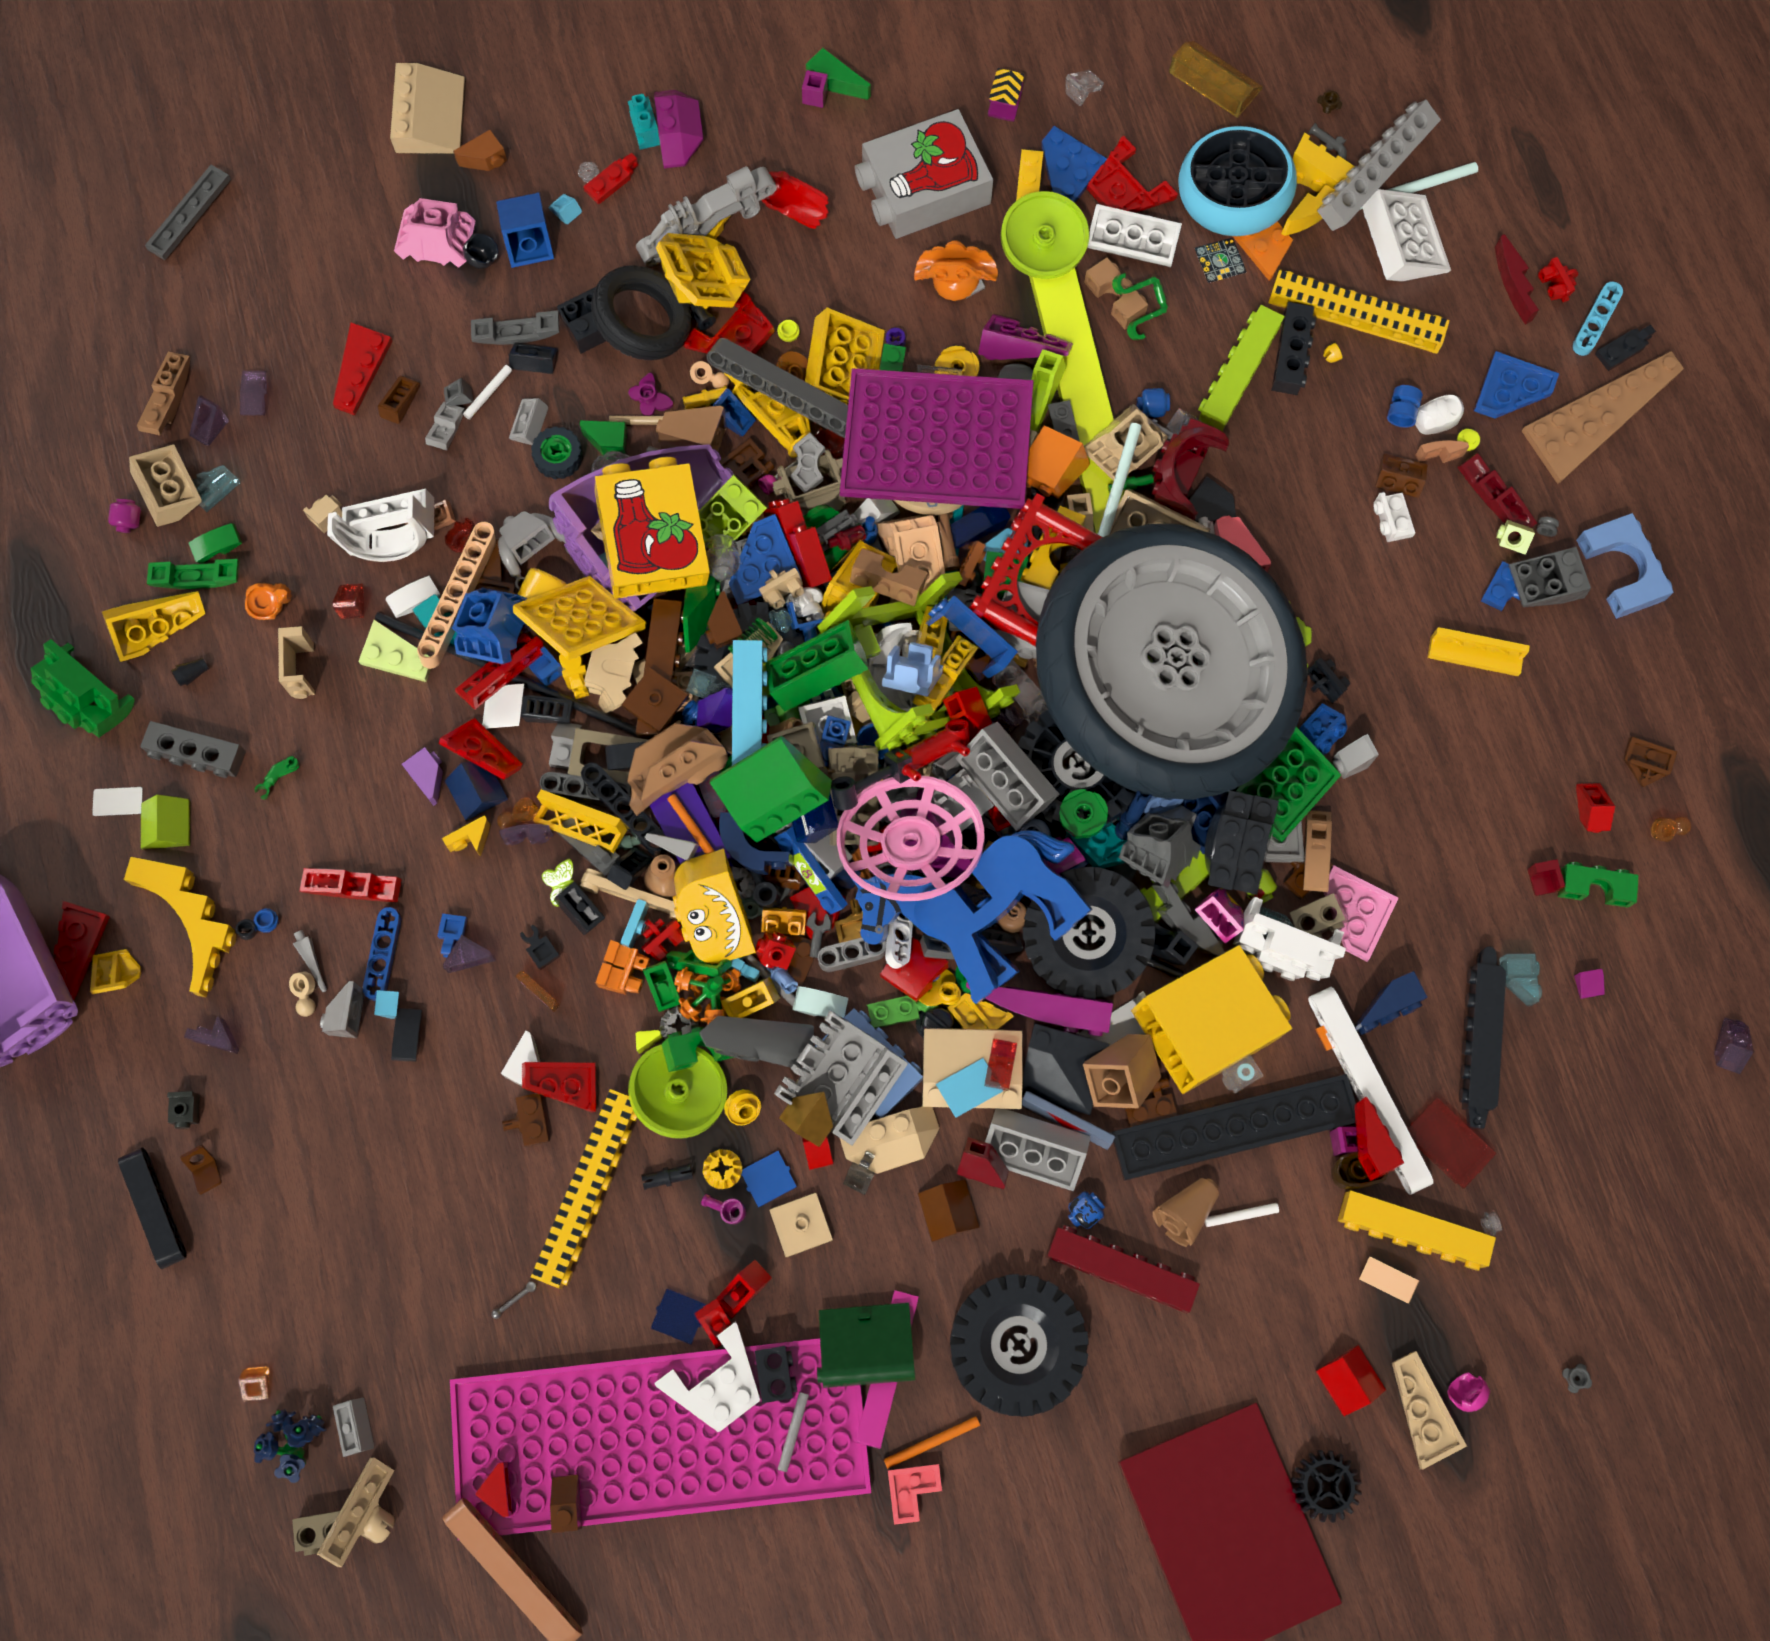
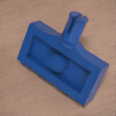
M1503 561L1481 602L1500 611L1503 610L1505 604L1512 597L1520 600L1509 564Z

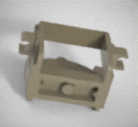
M825 450V455L821 456L818 461V470L822 476L828 473L832 484L796 497L791 486L795 487L797 485L791 480V474L795 471L797 465L787 469L779 466L777 469L778 481L773 482L776 496L783 494L785 499L789 498L790 501H798L803 516L814 507L825 504L840 512L846 505L845 497H840L843 458L835 460L831 452Z

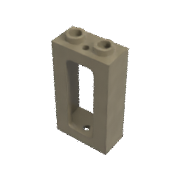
M576 728L568 774L581 776L587 742L609 746L645 742L648 740ZM602 768L615 782L629 784L627 781L629 772ZM591 772L588 778L597 779L599 773Z

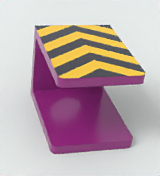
M997 68L989 97L991 102L988 110L989 117L1014 122L1023 91L1025 74Z

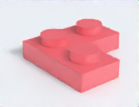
M939 1464L888 1470L894 1525L920 1521L917 1494L942 1491Z

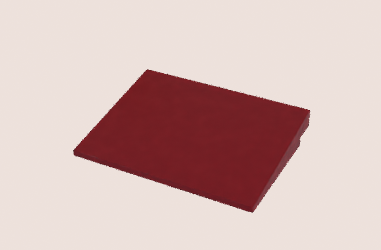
M1257 1403L1248 1405L1117 1461L1190 1641H1263L1342 1604L1305 1515L1301 1511V1506L1295 1502L1296 1494L1292 1492L1293 1487Z

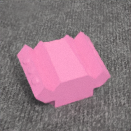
M419 198L417 202L404 210L394 251L403 260L411 255L417 262L428 260L441 263L444 266L451 261L459 268L466 262L462 249L465 242L473 234L476 220L467 212L458 211L456 203Z

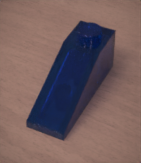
M981 506L952 523L950 527L955 550L1004 528L1011 518L1008 510L1001 507Z

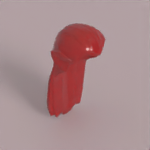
M786 171L769 172L777 189L772 195L761 200L763 204L809 228L816 229L817 226H820V220L828 217L829 211L825 206L829 203L827 201L828 197L822 191L790 176Z

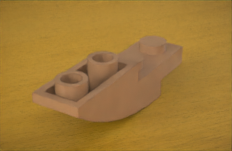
M173 352L167 353L151 385L153 393L137 424L139 431L161 436L166 424H172L184 392L190 356Z
M1309 811L1307 813L1303 890L1328 892L1332 831L1331 812Z

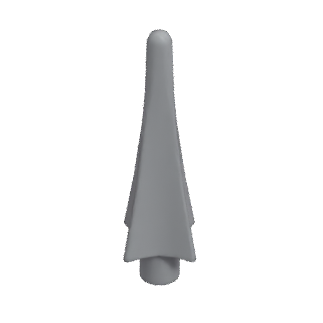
M303 930L294 933L297 942L293 943V945L312 972L321 991L326 992L327 988L319 969L312 938L306 937Z

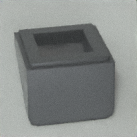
M462 378L444 388L445 404L447 406L473 402L472 388Z

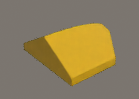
M127 949L93 955L91 994L126 988L140 978V965L134 960Z

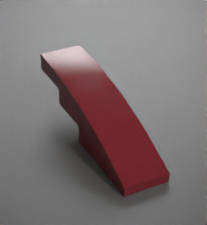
M1503 234L1495 246L1498 269L1508 296L1526 325L1533 321L1539 311L1530 298L1534 288L1525 277L1529 267L1506 235Z
M1478 453L1457 467L1486 505L1504 523L1510 520L1529 528L1537 524L1512 486L1507 488L1496 470L1490 471ZM1514 531L1516 535H1521L1519 532Z

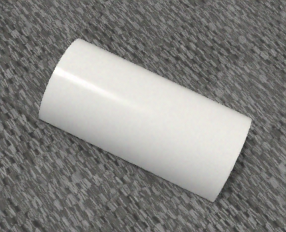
M1096 204L1087 248L1171 267L1182 223Z

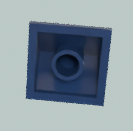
M471 761L461 763L445 780L465 821L508 800L496 775Z

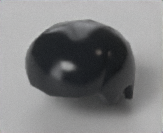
M482 233L472 234L462 249L464 259L471 266L478 269L491 266L499 253L495 241Z

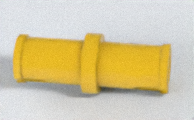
M723 386L722 388L710 391L705 389L701 390V393L684 396L685 410L702 406L711 407V404L718 400L727 387Z

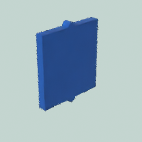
M779 1151L742 1169V1176L748 1186L747 1191L751 1192L758 1208L797 1187L789 1173L790 1167L785 1165Z

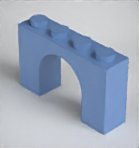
M1633 513L1585 530L1577 538L1576 541L1586 559L1609 551H1620L1629 555L1638 566V581L1614 590L1606 599L1616 619L1661 603L1674 593L1670 580L1664 575L1662 565L1656 559L1651 543L1645 538L1641 524L1635 519Z
M853 1008L844 1017V1019L908 1062L904 1058L905 1053L896 1044L892 1046L886 1040L888 1036L879 1027L875 1029L869 1023L871 1019L862 1010L857 1012ZM913 1061L911 1063L908 1062V1065L874 1113L878 1119L886 1117L923 1080L921 1075L923 1071Z

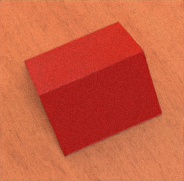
M1356 1345L1316 1370L1317 1375L1343 1416L1371 1404L1386 1391L1359 1345Z

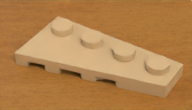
M1413 1351L1392 1362L1419 1468L1423 1470L1467 1447L1417 1352Z

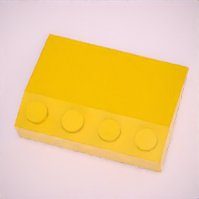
M830 308L824 309L814 320L805 382L848 405L852 368L879 370L885 330Z

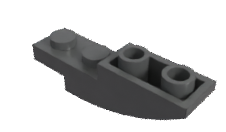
M1171 881L1168 888L1158 882L1152 885L1164 904L1157 911L1173 931H1182L1198 945L1197 949L1213 956H1220L1225 953L1222 948L1224 947L1223 942L1212 933L1210 926L1199 914L1190 915L1191 910L1189 906L1180 900L1177 895L1178 889Z

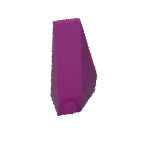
M993 314L983 328L978 354L983 355L989 360L1036 358L1040 356L1043 349L1062 356H1068L1073 343L1051 334L1042 336L1037 332L1038 329L1034 327L1025 329L1020 327V322L1017 320Z

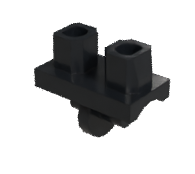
M1319 658L1308 669V675L1315 684L1310 690L1313 693L1320 690L1333 704L1347 691L1350 681L1345 676L1338 678L1333 671L1336 669V665L1331 659L1323 660Z

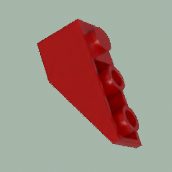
M1364 1097L1354 1105L1358 1159L1370 1181L1397 1169L1404 1164L1400 1150L1395 1147L1391 1140L1387 1127L1382 1124L1378 1117L1376 1107L1369 1101L1368 1097Z

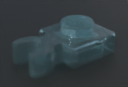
M694 669L686 692L706 698L710 694H715L723 688H731V686L727 683L716 684V676Z

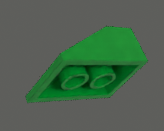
M716 572L709 573L707 585L686 588L683 610L685 653H690L698 644L701 635L705 633L707 623L717 602V596L721 593V582L716 581Z

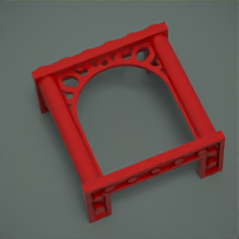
M1036 493L1032 500L1028 498L1018 515H1016L1010 526L1013 531L1001 548L1005 552L1002 557L997 556L991 567L995 571L991 577L987 575L981 586L984 589L982 595H977L969 606V609L991 628L1012 634L1035 647L1038 622L1025 610L1017 589V577L1022 562L1032 551L1047 544L1062 543L1084 550L1087 546L1103 538L1043 504L1042 502L1045 497ZM1033 526H1038L1042 529L1044 535L1042 540H1037L1033 536ZM1050 533L1057 534L1056 537H1050L1049 535ZM1027 538L1031 542L1030 547L1024 546ZM1013 559H1017L1019 564H1015ZM1005 577L1011 579L1010 585L1002 584L1007 580ZM1003 590L1012 593V599L1005 602L1000 601L997 598V593ZM1014 604L1017 607V612H1015L1012 608L1010 610L1007 608L1011 607Z

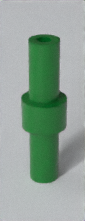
M1149 474L1137 478L1134 476L1126 478L1123 490H1136L1139 486L1154 483L1153 475ZM1109 484V485H1108V491H1109V493H1110V491H1111V488H1112V485H1113V484Z

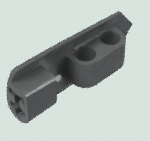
M717 1016L699 1034L705 1046L713 1048L714 1052L747 1061L761 1060L791 1068L793 1064L802 1067L796 1060L808 1043L813 1045L810 1039L814 1035V1026Z

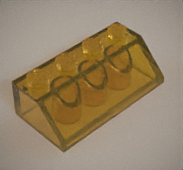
M1195 41L1185 42L1172 56L1169 73L1237 118L1262 90L1263 86Z

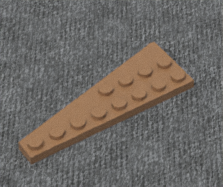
M1671 351L1525 426L1522 433L1556 483L1559 484L1645 404L1652 400L1657 393L1676 378L1684 368Z

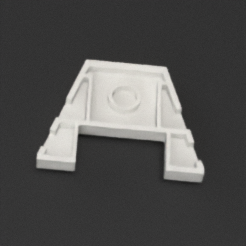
M736 1322L717 1335L732 1359L690 1391L674 1369L654 1383L657 1388L717 1432L722 1431L761 1401Z

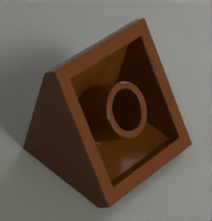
M965 1180L941 1184L918 1193L932 1242L979 1228Z

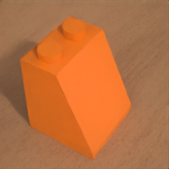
M1044 425L1028 450L1026 487L1030 488L1033 486L1047 497L1052 495L1059 498L1090 465L1083 443Z

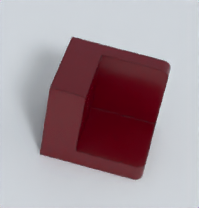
M1558 859L1535 863L1527 869L1535 896L1555 893L1565 887Z

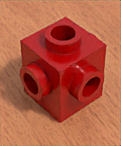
M765 932L763 938L757 941L755 948L762 965L772 969L776 966L785 970L788 969L796 950L792 940L787 939L784 934L779 932H773V934Z

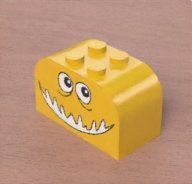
M721 849L683 862L676 870L674 876L676 895L673 896L674 911L678 922L681 921L685 942L690 941L695 955L706 963L719 964L724 959L730 961L756 953L751 927L725 850Z

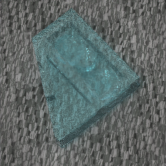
M224 465L216 467L209 472L199 473L196 475L197 478L192 480L201 498V503L198 505L206 512L241 483Z

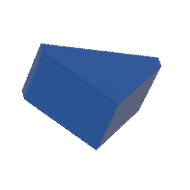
M726 388L713 405L724 407L727 428L740 436H744L756 421L730 389Z

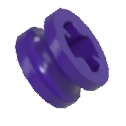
M891 328L886 333V343L904 347L906 343L904 331L900 328ZM892 336L895 338L899 336L900 341L895 340L892 342Z

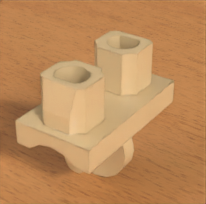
M796 568L788 572L783 571L778 575L774 570H771L769 574L772 578L766 581V585L759 589L765 603H769L775 610L784 606L786 602L783 596L791 593L793 598L804 594L803 583Z

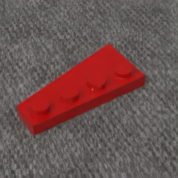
M352 322L350 323L333 400L335 409L354 416L356 415L393 342L390 336Z

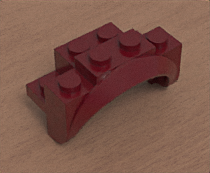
M1192 418L1187 426L1183 424L1179 435L1173 434L1170 441H1165L1161 450L1164 456L1162 460L1157 459L1152 471L1156 473L1154 477L1156 484L1152 492L1155 495L1154 501L1195 521L1198 512H1196L1195 507L1186 497L1209 447L1226 452L1229 447L1228 437L1222 431Z

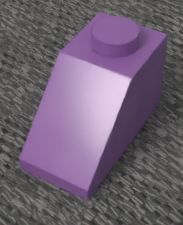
M424 747L402 763V765L434 806L438 803L443 775L439 764L442 761L434 751L429 753Z

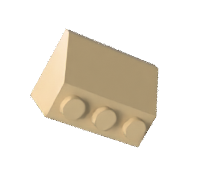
M175 445L129 457L130 473L157 527L181 520L201 503V498Z

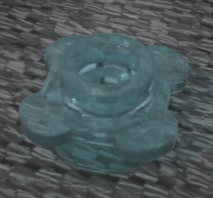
M780 610L779 612L770 611L771 626L777 632H789L792 624L789 613L785 610Z

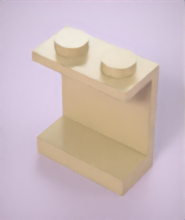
M302 626L278 628L279 682L291 697L304 699L307 698V695H315V690L303 675H296V653L314 652V642Z

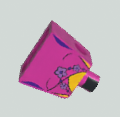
M1219 887L1203 899L1195 908V911L1224 943H1227L1244 930L1243 910L1224 888Z

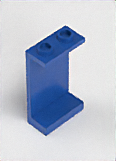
M952 596L948 600L944 598L928 613L931 616L926 622L928 626L945 616L992 658L982 671L987 678L1004 670L1018 652L956 596Z

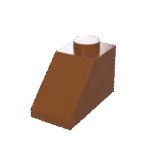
M491 130L486 131L453 151L459 167L490 171L500 167L507 161L504 148Z

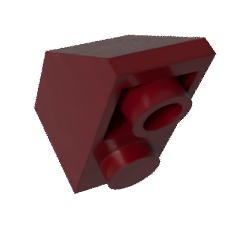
M968 1137L957 1174L992 1187L1004 1189L1009 1170L992 1144Z

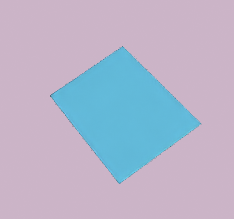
M984 1058L936 1084L955 1118L1003 1092Z

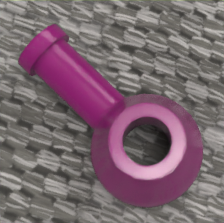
M705 1194L702 1198L701 1205L720 1211L722 1220L728 1224H738L746 1217V1208L737 1199H728L722 1202L708 1194ZM739 1209L740 1213L735 1217V1211Z

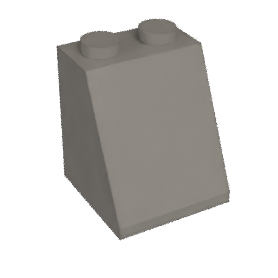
M1017 581L1018 594L1022 605L1028 614L1039 622L1044 601L1050 590ZM1005 591L1002 599L1003 602L1012 599L1011 592ZM1014 604L1007 608L1009 610L1012 608L1017 612V607ZM995 629L997 634L1018 651L1017 654L1020 657L1036 659L1035 646L1012 634Z

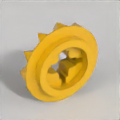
M719 1149L709 1154L704 1161L702 1172L706 1181L712 1187L728 1189L739 1181L742 1175V1163L739 1157L732 1151ZM720 1159H722L725 1166L733 1167L725 1171L724 1179L720 1172L712 1171L720 1166Z

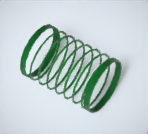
M755 619L756 626L764 633L762 635L770 643L771 641L775 642L778 639L775 631L762 619ZM750 629V631H751L757 638H759V637ZM761 637L760 640L766 644L767 649H768V645L771 646L772 643H771V644L766 643L765 640ZM731 644L728 649L733 654V645Z

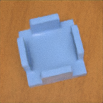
M911 642L907 658L899 656L900 646H894L887 658V671L882 679V686L928 697L943 672V666L940 665L941 656L935 655L932 659V646Z

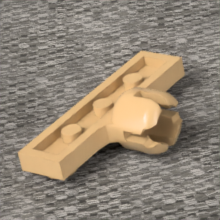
M374 1457L368 1460L317 1555L336 1567H342L360 1535L373 1543H381L389 1536L390 1532L385 1528L387 1526L393 1528L395 1519L392 1514L382 1509L378 1502L394 1472L393 1469Z

